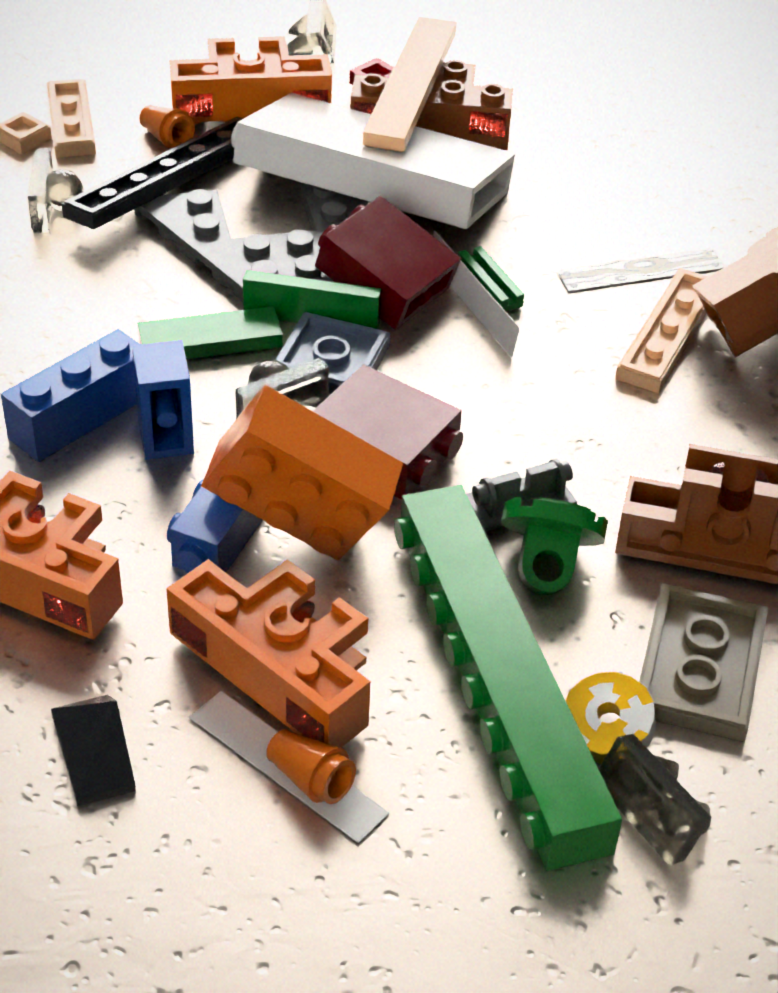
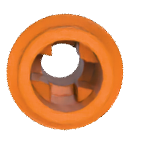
M147 105L139 114L141 126L167 148L172 149L194 137L195 125L185 110Z
M286 729L277 732L268 744L266 751L267 759L274 763L313 802L335 804L350 790L356 776V765L349 759L345 749L292 733Z

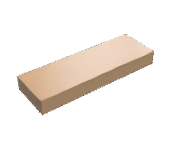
M86 79L46 82L55 158L97 155Z

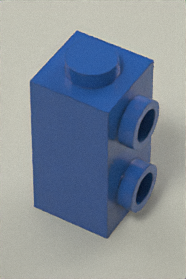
M202 479L197 484L191 501L182 513L177 512L169 523L167 541L171 543L172 566L189 573L209 559L223 571L227 572L263 520L234 504L225 502L218 495L201 487Z

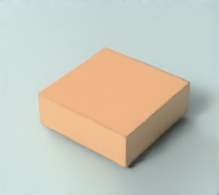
M24 111L0 123V143L21 155L52 139L51 126Z

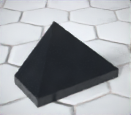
M107 694L51 708L54 726L77 806L136 791V783L118 703L115 699Z

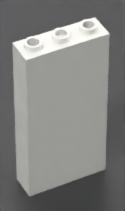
M294 93L284 96L237 122L231 137V144L234 147L233 163L372 202L381 195L401 211L464 229L471 226L509 192L516 155L513 152L416 126L404 152L368 147L363 145V131L371 114Z

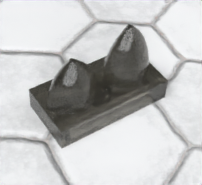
M309 0L308 13L299 18L288 30V34L297 36L287 43L289 56L328 55L330 64L334 63L337 24L326 0Z
M634 734L617 737L599 768L616 807L669 866L685 861L700 836L706 833L711 825L710 806L693 798L677 781L679 776V764L677 762L652 754Z

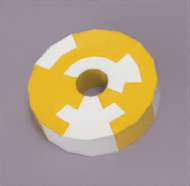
M600 672L581 679L569 691L566 697L567 705L596 763L602 765L622 764L638 757L650 745L656 730L654 701L647 688L635 678L618 672ZM606 713H614L619 716L616 721L611 723L600 720V717Z

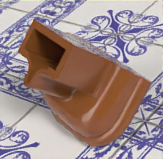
M778 227L771 229L764 237L751 245L747 250L746 256L693 285L711 323L722 334L734 357L743 354L778 334Z

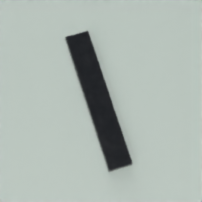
M235 117L61 203L63 217L95 230L234 158V147L231 144L232 133L237 122L242 120V118Z

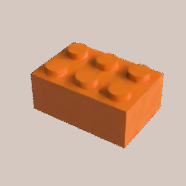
M264 384L220 438L201 487L218 495L225 502L234 504L266 521L271 527L282 530L312 546L317 552L326 554L339 561L390 510L403 462Z

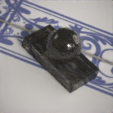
M36 148V151H34L27 194L30 224L33 233H49L52 208L62 211L61 203L84 192V186L80 177L72 170H54L51 148Z
M321 358L293 368H289L275 359L261 361L252 368L247 384L235 389L236 419L264 384L310 410L315 409L329 394V366Z

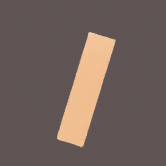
M682 268L677 270L618 364L615 380L657 394L660 393L706 314L693 285L708 276Z

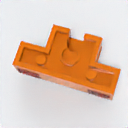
M285 36L258 37L257 58L253 60L240 59V53L235 50V37L207 38L208 59L169 60L172 108L185 110L190 115L194 125L202 122H227L235 117L244 119L290 93L332 104V71L329 56H289Z
M9 471L0 480V602L94 640L123 605L119 558L104 553L106 545L88 538L103 521L101 505L68 493L63 499L64 508L55 518L47 522L44 506L37 505L43 499L41 482Z
M208 559L166 588L170 634L293 732L342 748L369 726L371 681L357 671L367 663V657L352 647L353 644L368 634V617L339 597L332 602L331 611L318 621L314 619L312 615L315 605L308 599L315 595V579L287 559L246 588Z

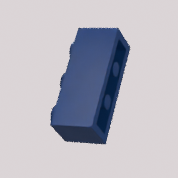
M118 328L0 393L7 438L35 461L40 462L137 405L132 345H140V343Z

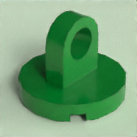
M514 497L505 502L502 525L511 531L524 535L518 563L520 579L530 591L536 594L551 595L556 593L571 581L579 546L604 544L608 520L602 516L598 517V520L595 521L596 513L592 512L590 508L567 501L540 497V499H533L532 506H521L522 498ZM549 554L557 560L559 575L556 580L543 581L535 575L533 560L536 555Z

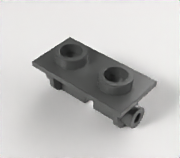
M557 458L551 459L544 464L526 468L524 478L520 476L518 471L493 478H481L479 485L473 486L472 492L466 493L485 531L504 526L502 525V515L505 502L514 497L522 498L521 506H532L533 499H540V497L567 501L574 504L578 503L566 486V482L573 479L572 467L568 461L561 462Z

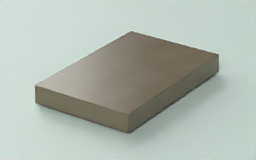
M661 583L639 682L647 688L654 701L655 720L657 722L745 742L768 607Z

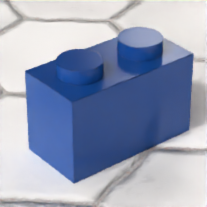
M183 341L132 345L138 422L145 460L195 454L191 383Z

